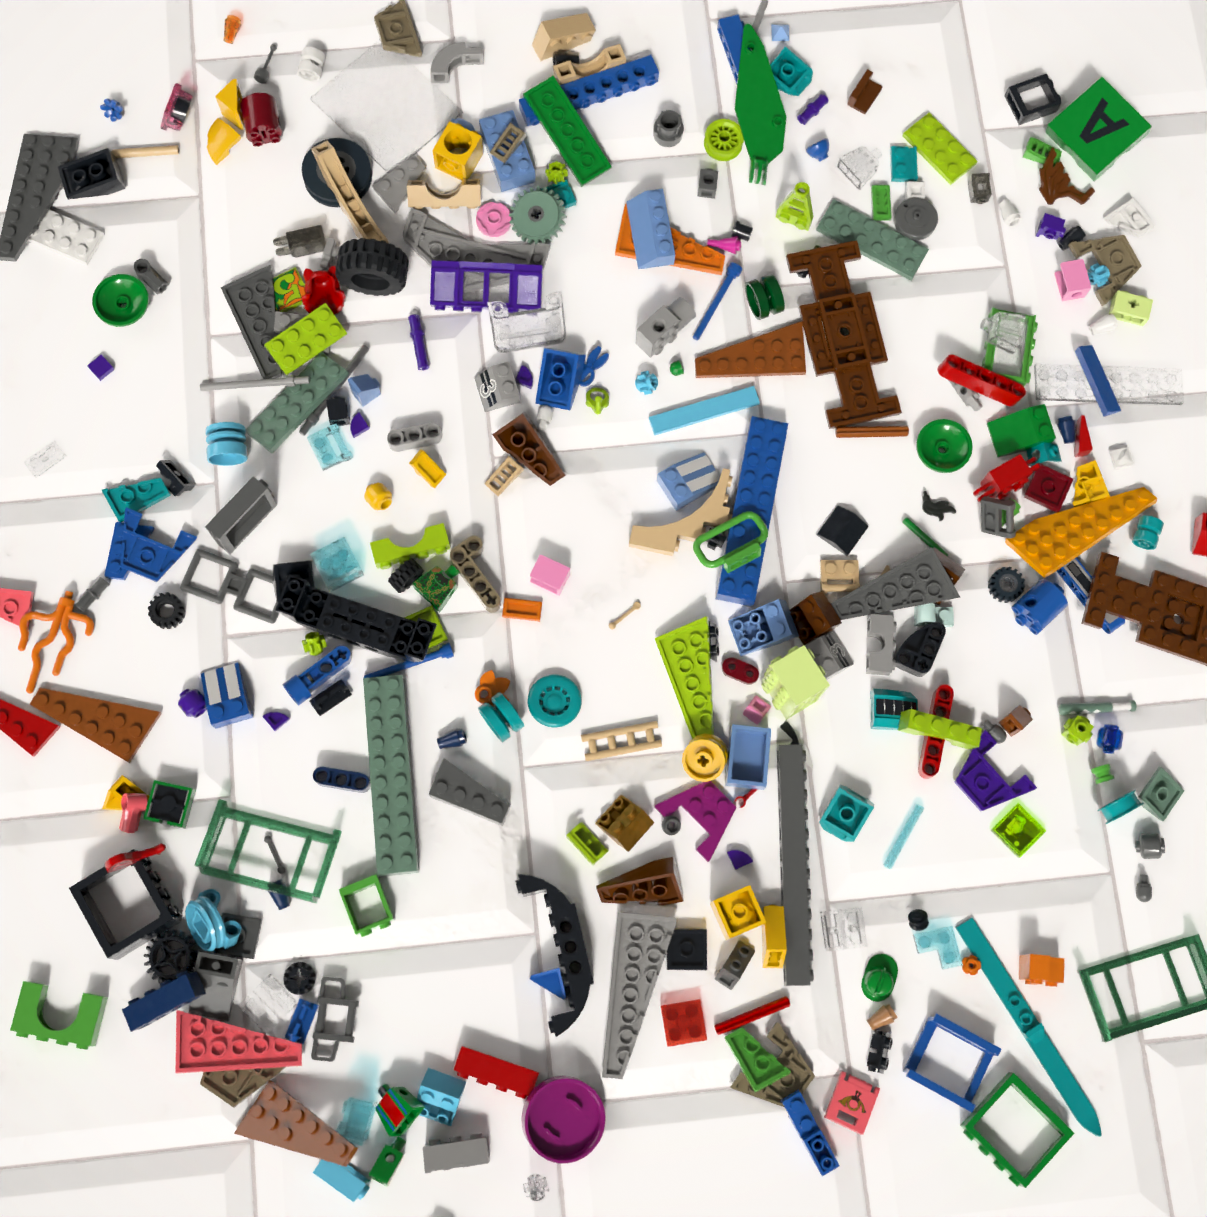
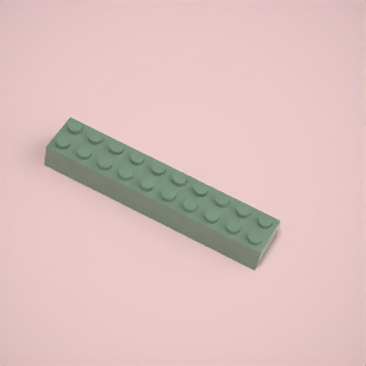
M403 675L363 678L377 875L384 877L419 873Z

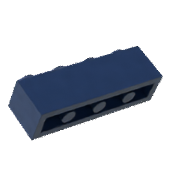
M187 970L176 975L177 979L174 981L171 979L160 984L161 988L157 990L153 988L144 993L145 997L141 999L137 997L130 1000L128 1006L121 1009L130 1031L143 1029L205 995L206 991L197 971L188 973Z

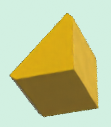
M232 79L215 97L221 114L238 129L244 130L240 107L243 96L237 79Z

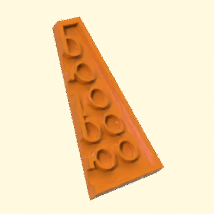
M625 203L615 256L636 259L627 205ZM670 227L675 250L674 265L669 266L722 275L725 255L708 246H702L691 237L687 238L681 235V232Z

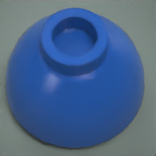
M824 138L806 148V153L810 157L818 159L819 162L828 158L827 153L830 147L828 138Z

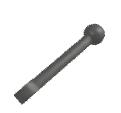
M267 835L264 837V842L268 844L278 866L277 872L284 874L286 869L278 859L271 843V836Z

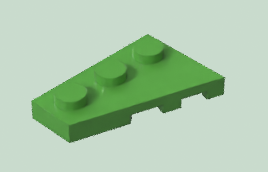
M743 1027L724 1037L755 1093L791 1073L786 1066L784 1067L773 1054L765 1050Z

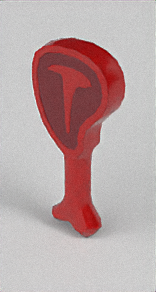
M160 843L157 846L142 851L117 854L105 862V868L107 872H113L127 867L140 859L160 855L165 851L166 845Z

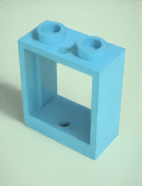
M321 1159L312 1172L352 1202L364 1198L370 1189L368 1184L371 1180L349 1164L345 1167Z

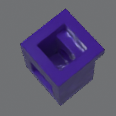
M1045 213L1039 223L1035 236L1039 238L1040 235H1043L1047 239L1057 240L1058 237L1063 238L1066 227H1064L1066 220Z

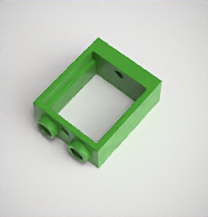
M377 874L338 889L355 935H361L363 938L371 935L373 929L380 927V930L392 926L391 922L395 921ZM376 885L387 917L360 928L348 896Z

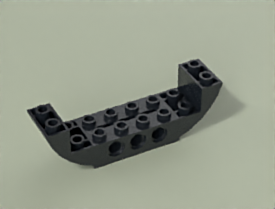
M290 574L275 609L276 612L287 619L321 635L390 658L412 662L424 661L437 626L436 623L418 618L417 622L311 587L308 580Z
M518 874L519 879L515 880L518 894L522 893L523 897L547 892V894H543L546 908L550 907L552 912L548 914L551 927L556 929V934H553L555 947L560 946L561 954H558L560 967L564 966L566 974H563L562 977L565 987L569 986L571 993L567 995L569 1007H574V1011L551 1016L552 1021H548L550 1033H555V1037H558L577 1020L588 999L590 985H594L575 903L571 904L566 896L554 885L535 876ZM566 922L569 923L571 930L569 932H562L560 925ZM568 942L576 945V950L572 953L567 952L564 948ZM571 963H579L581 970L578 973L571 972L569 969Z

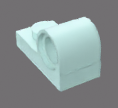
M934 603L914 607V626L924 627L935 622L942 623L945 627L954 626L953 607H935Z

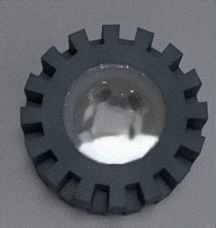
M1002 567L996 570L989 579L988 589H991L989 593L994 595L992 598H998V602H1013L1024 592L1025 584L1023 583L1025 579L1021 578L1022 573L1018 574L1016 568L1011 570L1012 567Z

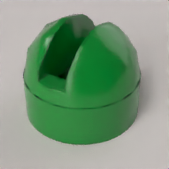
M679 360L671 363L669 369L672 375L679 376L684 374Z

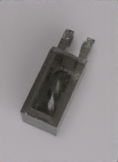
M321 224L286 232V236L275 238L273 244L274 246L289 245L276 249L275 253L277 256L291 254L292 257L298 258L323 252L326 239Z

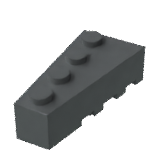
M443 758L429 791L430 798L503 826L509 813L510 805Z

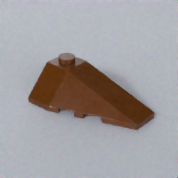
M674 857L651 861L596 885L601 903L626 904L628 901L639 902L640 905H646V902H657L658 905L665 906L684 902Z

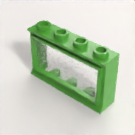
M992 307L988 314L990 323L986 330L988 339L984 345L986 354L982 360V366L1025 386L1027 383L1029 384L1031 379L1029 366L1031 367L1033 363L1031 350L1034 349L1036 339H1033V335L1038 327V322H1035L1036 315L1032 316Z

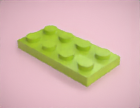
M930 112L902 135L913 148L914 146L917 147V152L950 185L966 174L978 162Z
M324 303L265 343L264 346L287 376L347 335V332L328 305Z

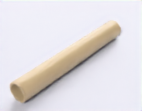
M178 145L112 149V153L116 158L179 154Z

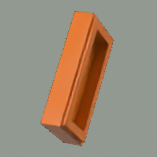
M504 597L503 618L540 622L542 602Z

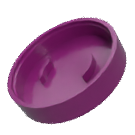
M556 1076L538 1084L527 1097L521 1116L523 1134L531 1148L542 1158L559 1164L573 1163L589 1155L600 1142L606 1122L605 1109L596 1091L582 1080L571 1076Z

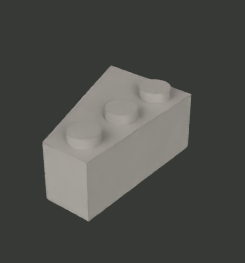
M482 1133L471 1134L470 1139L464 1140L461 1139V1136L450 1137L449 1142L442 1143L441 1139L429 1140V1144L422 1147L425 1174L431 1173V1171H446L452 1168L489 1164L490 1162L487 1136L482 1137Z

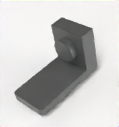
M738 940L727 961L716 975L715 980L732 990L743 975L755 950L741 940Z

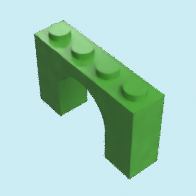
M23 981L10 1031H14L16 1036L24 1038L34 1035L36 1040L44 1042L54 1039L56 1044L64 1046L74 1043L76 1048L84 1050L96 1046L108 997L83 993L74 1022L63 1030H55L46 1023L43 1016V1006L49 985Z

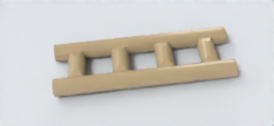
M646 722L581 735V741H588L590 753L584 754L585 761L662 747L661 739L655 740L653 729L658 728V722ZM645 731L647 742L636 744L634 733ZM626 734L628 746L617 748L615 736ZM607 738L609 749L597 751L595 740Z

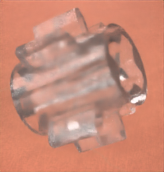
M540 1174L530 1175L527 1178V1183H523L526 1198L530 1197L533 1201L542 1200L545 1197V1192L550 1191L546 1177L542 1178Z

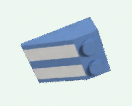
M703 452L659 472L656 481L674 509L678 511L714 490L720 476Z

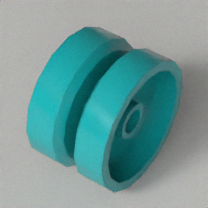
M498 692L491 697L492 704L496 710L486 702L477 709L493 733L503 743L511 737L506 725L515 732L521 730L525 725L514 706L501 692Z

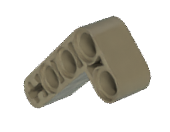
M470 536L450 551L451 563L460 572V576L488 612L494 613L501 607L500 596L473 561L483 552L482 540L478 536ZM473 543L480 545L476 550H472L469 547ZM462 554L464 557L462 560L457 561L454 559V556ZM467 569L475 570L474 574L470 576L466 575L465 571ZM478 584H485L486 588L479 591L476 589V586ZM488 594L490 599L492 601H495L496 604L493 605L492 603H489L487 597Z

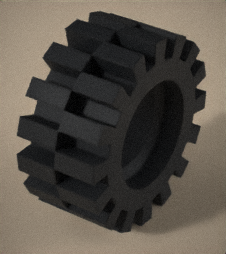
M414 558L409 559L394 570L395 572L388 578V582L398 593L405 592L414 581L423 575L424 569Z
M166 592V594L159 593L160 596L158 597L155 595L153 597L154 601L150 600L149 603L151 605L147 608L151 621L162 629H171L172 626L176 628V624H181V619L185 618L184 612H186L183 602L173 593L172 595L169 592ZM165 604H170L174 608L173 614L167 618L161 617L160 608Z

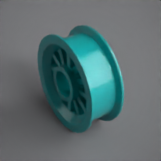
M1136 789L1097 810L1101 811L1107 820L1105 824L1128 814L1144 804V802L1140 803L1134 793Z

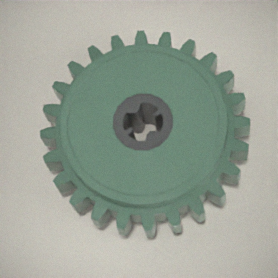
M537 186L535 191L532 187H530V192L523 190L524 195L518 194L519 200H513L516 204L515 207L510 206L513 213H510L509 216L513 220L509 222L511 225H515L512 227V230L517 232L516 235L518 237L522 236L521 240L523 242L528 239L529 244H532L533 241L535 244L540 241L544 244L547 239L552 242V236L558 238L557 231H563L561 225H566L563 219L567 218V215L563 213L566 211V208L562 206L564 202L559 200L560 196L558 194L554 195L555 192L552 189L548 193L547 187H544L543 191L539 186Z

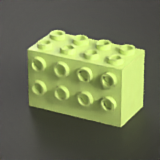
M804 645L800 648L798 646L791 648L783 658L778 656L773 659L762 679L763 684L761 686L764 692L771 695L773 706L777 711H781L786 720L817 702L830 686L825 678L824 669L820 665L817 666L814 661L815 656L809 648L806 649Z

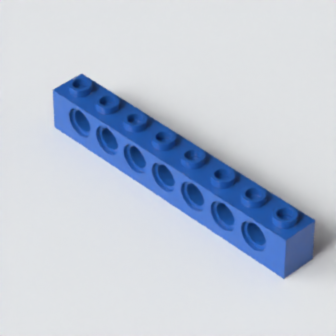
M648 55L560 86L575 110L585 109L592 104L603 103L607 99L620 97L624 93L635 92L642 87L654 85L659 80V71L652 55ZM524 98L519 99V110L526 127L538 125L540 122Z

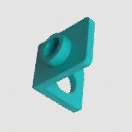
M1043 442L1026 450L1028 460L1033 457L1032 455L1035 450L1040 451V458L1031 466L1045 461H1062L1057 444Z

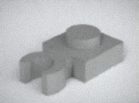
M327 238L323 251L324 256L320 263L321 270H328L331 267V263H333L334 257L338 255L339 247L334 238Z

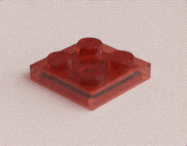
M700 999L660 1006L667 1047L707 1040Z

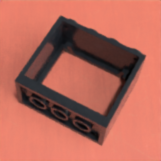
M132 849L131 851H129V852H127V853L135 852V851H138V850ZM150 857L140 859L131 864V867H135L160 912L159 918L118 943L89 890L127 867L107 872L104 866L69 887L107 959L119 960L157 937L158 933L162 934L181 922L179 916L182 914L176 905H172L170 901L172 896L168 889L162 887L160 883L162 881L161 876L156 870L153 871L150 866L152 864Z

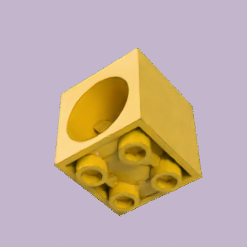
M449 121L432 150L435 168L461 181L469 179L483 156L482 136L476 131L465 129L459 123ZM459 147L468 149L463 154H453L450 152Z
M750 885L713 900L710 903L726 941L767 923Z

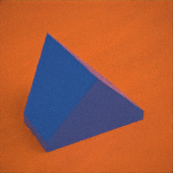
M560 968L531 975V981L565 1000L566 993Z

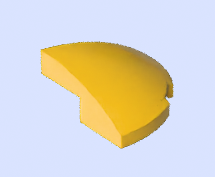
M219 118L213 122L207 134V150L216 166L230 154L228 150L241 140V136Z

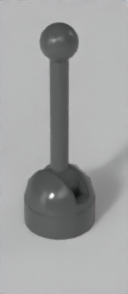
M275 44L270 45V52L264 67L258 68L255 71L254 79L259 83L266 84L269 79L267 67L273 52L277 50Z

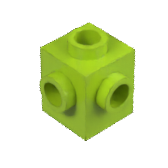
M1077 715L1065 722L1063 725L1065 729L1061 733L1068 742L1077 746L1089 741L1093 735L1091 731L1094 726L1090 724L1086 717Z

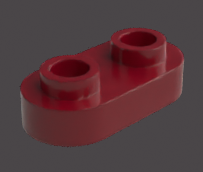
M729 657L722 664L721 669L725 676L743 684L752 685L759 678V671L755 666L737 658ZM734 664L735 669H729L728 665ZM751 671L753 673V676L748 677L746 675V672Z

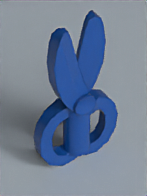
M600 346L593 349L589 354L587 365L584 364L580 386L586 387L590 385L595 379L594 371L601 368L609 359L608 353L598 358L601 352ZM589 373H591L590 378L587 381L583 382L586 376Z

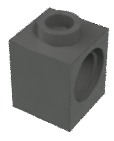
M711 168L700 169L697 197L715 199L718 171Z

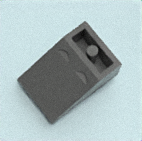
M198 951L194 972L197 971L206 994L190 1002L188 1013L229 1021L243 960Z

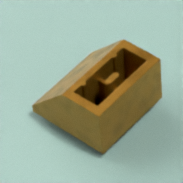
M620 795L595 824L614 842L629 852L655 822L642 808L623 795Z

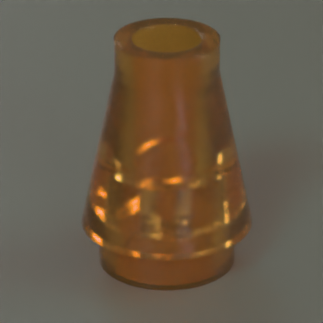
M227 15V18L224 19V42L228 44L234 43L242 26L240 18L234 15Z

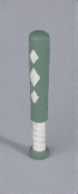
M1130 700L1126 703L1060 704L1058 712L1062 716L1104 713L1114 710H1130L1134 712L1137 709L1135 700Z

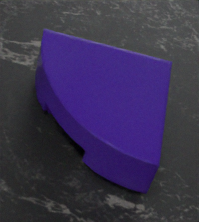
M521 365L515 381L517 384L532 390V374L526 366Z
M360 412L353 417L350 424L353 438L370 429Z
M269 712L262 716L275 732L290 720L287 715L280 712Z
M731 850L726 852L735 870L753 862L752 858L743 851Z

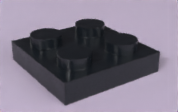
M707 929L674 930L666 953L667 970L707 971Z

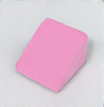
M756 695L744 710L743 715L758 725L772 706Z

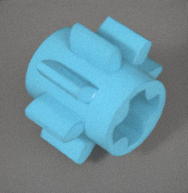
M1096 263L1088 269L1091 285L1097 284L1100 287L1106 284L1110 277V272L1105 265L1100 266L1099 263Z
M649 371L641 372V375H637L635 386L640 393L644 392L645 395L652 394L658 386V379L653 373L649 374Z

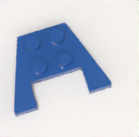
M126 507L120 568L157 583L196 541L197 536L181 530L174 547L166 546L135 533L143 514Z

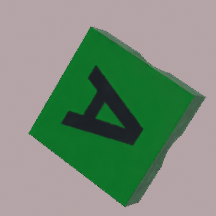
M1101 77L1047 125L1045 133L1062 150L1067 152L1075 160L1076 164L1095 182L1114 165L1119 157L1130 151L1149 134L1152 126Z

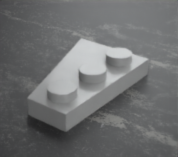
M413 155L372 185L373 190L396 214L399 206L407 199L408 180H420L426 171V167Z

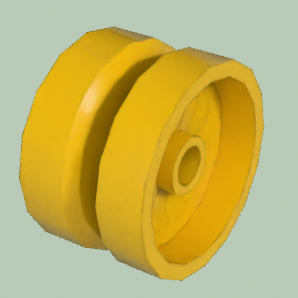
M704 733L697 735L689 742L683 752L682 764L684 770L691 778L697 781L707 782L714 780L722 773L728 761V750L721 738L713 734Z

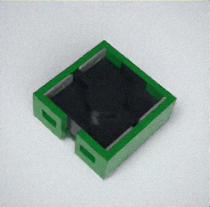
M154 780L143 819L160 824L166 821L170 826L186 829L196 790Z

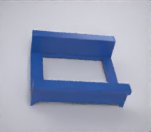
M935 1013L934 1017H928L903 1072L906 1073V1077L972 1113L976 1106L972 1101L993 1056H999L1002 1049ZM936 1027L984 1052L964 1098L916 1073V1069Z

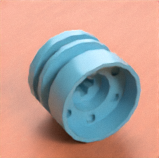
M219 422L206 427V442L209 444L206 448L209 463L218 466H232L247 461V446L243 444L246 442V428L244 425L235 422Z

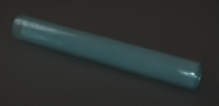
M919 804L914 806L883 863V866L891 870L925 809Z

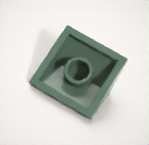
M1158 767L1138 796L1140 803L1144 802L1142 807L1164 822L1184 793V789L1162 767Z

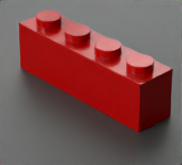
M461 1046L453 1069L457 1071V1076L465 1079H468L469 1076L477 1078L476 1082L488 1086V1083L495 1084V1089L507 1093L508 1089L515 1091V1096L527 1099V1096L535 1088L539 1075L537 1071L465 1046Z

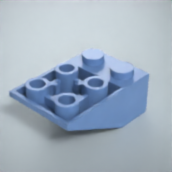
M777 599L728 620L740 656L781 644L799 636L786 600Z

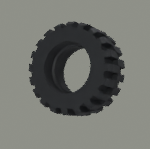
M372 238L351 239V241H346L340 246L335 274L342 285L355 292L374 296L395 295L406 286L409 259L406 253L401 248L395 247L394 244H388L386 241H378Z

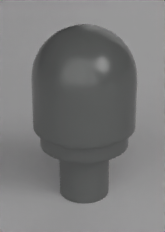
M989 720L982 724L997 744L1005 742L1007 734L999 725H993Z
M1139 874L1140 883H1137L1136 897L1140 902H1149L1152 898V887L1148 883V875Z

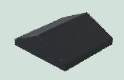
M837 505L817 533V536L848 557L869 526L854 512Z
M312 560L273 564V587L277 603L289 574L308 580L310 586L314 587Z

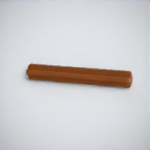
M908 426L837 427L835 430L836 438L907 437L909 434Z

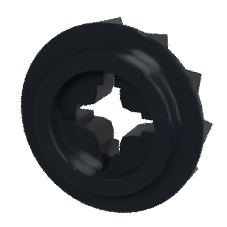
M305 962L291 964L284 973L283 981L285 988L295 995L308 993L316 982L314 969ZM299 969L302 976L308 977V979L301 981L300 987L296 980L291 979L298 975Z

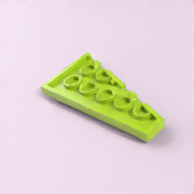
M705 616L654 638L692 739L704 733L714 735L708 616Z

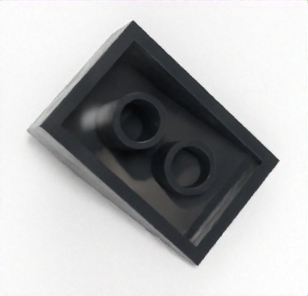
M109 148L58 166L68 200L111 195L126 189L118 160Z

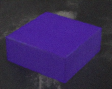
M102 354L87 365L99 381L115 370Z

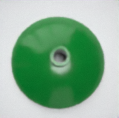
M116 274L107 277L98 284L93 293L92 305L101 321L110 326L125 327L134 324L143 317L149 305V295L144 284L136 277L128 274Z
M938 419L929 422L922 428L917 437L916 450L922 463L929 469L939 473H952L960 470L967 464L972 455L973 444L968 431L961 424L949 419ZM939 448L944 449V453H941Z

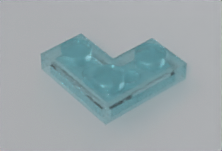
M953 926L912 934L917 954L937 950L942 970L963 965Z

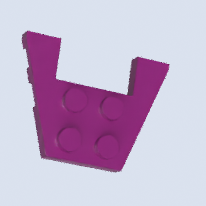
M711 781L702 782L654 806L663 818L672 815L681 806L709 834V837L696 849L707 863L711 860L737 808Z

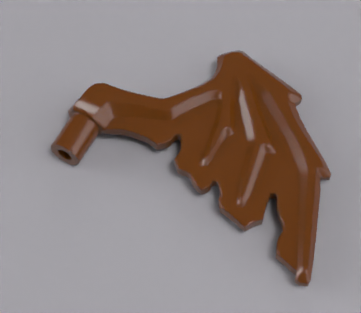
M1052 147L1043 167L1039 169L1041 180L1040 193L1048 205H1053L1056 199L1069 197L1084 205L1095 193V189L1090 187L1083 193L1073 185L1068 187L1071 178H1069L1067 172L1063 173L1065 167L1062 162H1057L1053 167V160L1057 154L1054 150L1055 148Z

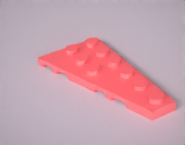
M176 1010V1074L302 1066V1044Z

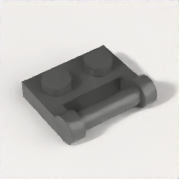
M984 496L981 499V532L1005 538H1014L1016 536V530L1014 529L1016 502ZM1002 510H1006V528H1002Z

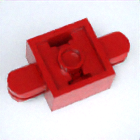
M1021 454L989 471L981 481V487L972 494L974 497L982 494L977 498L978 503L981 502L984 496L1003 500L1009 496L1008 493L1012 490L1017 492L1022 489L1024 484L1029 481L1030 475L1042 465L1037 463L1031 466L1038 460L1036 456L1025 461Z

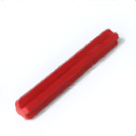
M784 996L715 1024V1031L717 1035H721L790 1007L789 998Z

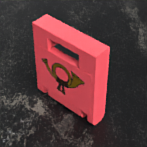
M841 1071L824 1118L863 1135L880 1088L875 1087L872 1093V1084L850 1074L846 1081L844 1080L846 1072ZM839 1110L857 1118L852 1125L837 1118Z

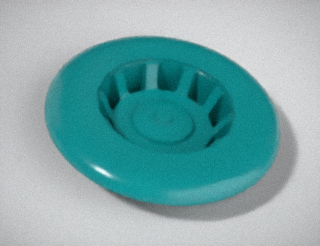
M551 674L540 678L532 685L527 703L531 715L537 722L547 727L557 728L571 723L577 717L581 709L582 697L578 686L571 679L563 675Z

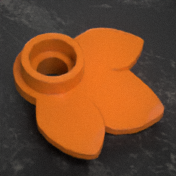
M492 670L485 672L480 678V686L476 688L474 693L476 700L482 704L485 702L489 703L494 707L491 697L498 692L504 695L510 685V680L504 677L495 678ZM483 690H486L488 693L485 698L481 697Z

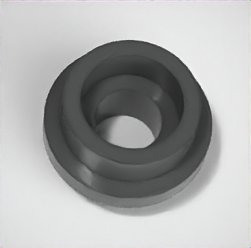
M670 815L663 819L661 827L667 835H675L681 829V822L676 816ZM670 822L674 823L672 828H668Z

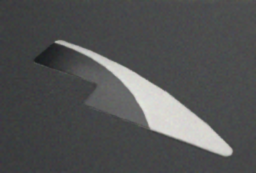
M786 720L780 728L793 740L789 745H802L803 750H806L805 763L813 768L811 756L801 735L791 722Z

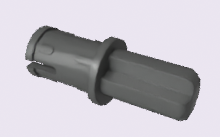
M99 577L90 589H86L87 592L76 603V607L85 612L96 599H99L98 596L110 584L102 577Z

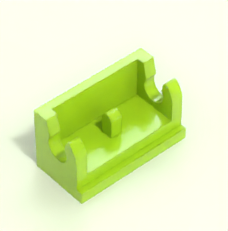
M582 822L566 835V838L592 866L609 852Z

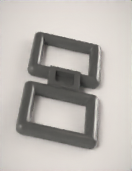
M202 549L196 550L180 585L182 591L217 604L223 602L226 593L237 597L233 605L234 610L270 624L276 623L279 613L275 611L277 602L271 615L242 605L254 577L273 584L272 575L251 568L246 578L235 575L238 569L237 562ZM201 557L229 567L217 595L189 585Z

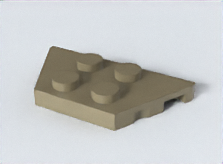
M399 0L394 6L389 5L383 12H379L374 16V23L383 50L422 57V51L405 0Z

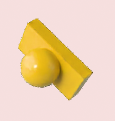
M422 449L409 462L416 474L421 476L432 488H436L446 476V473Z

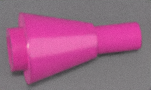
M738 236L720 240L708 239L707 246L719 247V249L737 254V251L741 250V240H739Z

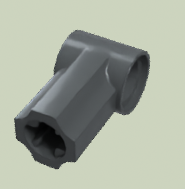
M146 259L135 261L133 267L137 277L144 281L157 295L162 294L169 285L168 282ZM142 268H147L145 272H140Z

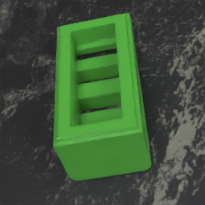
M1030 137L1022 158L1044 164L1047 158L1045 157V152L1049 153L1052 146L1034 137ZM1056 148L1054 150L1057 155L1053 161V167L1059 162L1062 151Z

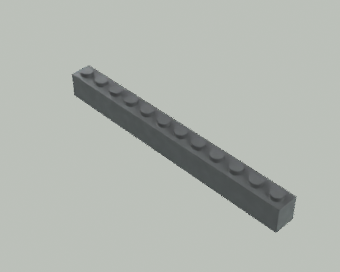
M802 745L777 746L781 906H784L787 945L783 964L784 986H810V982L814 980L813 969H810V961H813V950L809 949V941H812V929L809 928L808 920L812 918L811 908H808L811 890L807 888V880H810V868L806 866V860H809V848H806L809 830L805 828V820H808V809L804 807V801H807V789H804L807 771L803 769V762H806V750H803Z

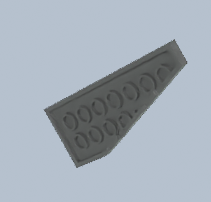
M23 134L0 235V261L17 262L27 246V240L31 234L34 235L39 221L44 219L53 205L58 191L63 189L58 166L76 160L79 146L78 138Z

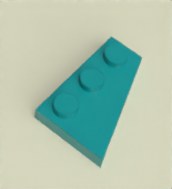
M161 478L141 481L128 486L121 485L113 489H101L119 522L124 521L126 507L140 513L171 496Z

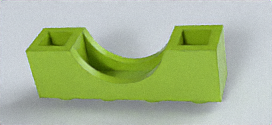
M444 523L425 527L422 539L411 547H399L392 543L389 538L369 542L377 569L381 568L382 570L391 568L392 565L397 563L400 565L404 564L405 561L412 558L421 560L428 558L429 555L434 553L437 555L444 554L447 550L451 549Z
M909 709L901 712L898 731L912 735L944 739L953 746L969 750L979 747L982 728Z

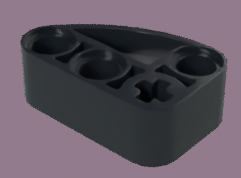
M935 622L912 633L897 650L893 658L896 660L895 667L916 677L925 676L932 668L946 634L945 626L942 623ZM932 629L938 630V637L932 634ZM924 646L931 647L932 653H927ZM899 655L906 656L908 662H901ZM920 663L923 664V670H920Z

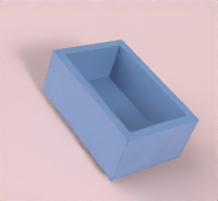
M732 724L729 736L725 786L764 790L767 787L771 728Z

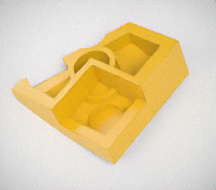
M1096 460L1077 467V481L1074 488L1075 496L1072 503L1074 507L1110 497Z

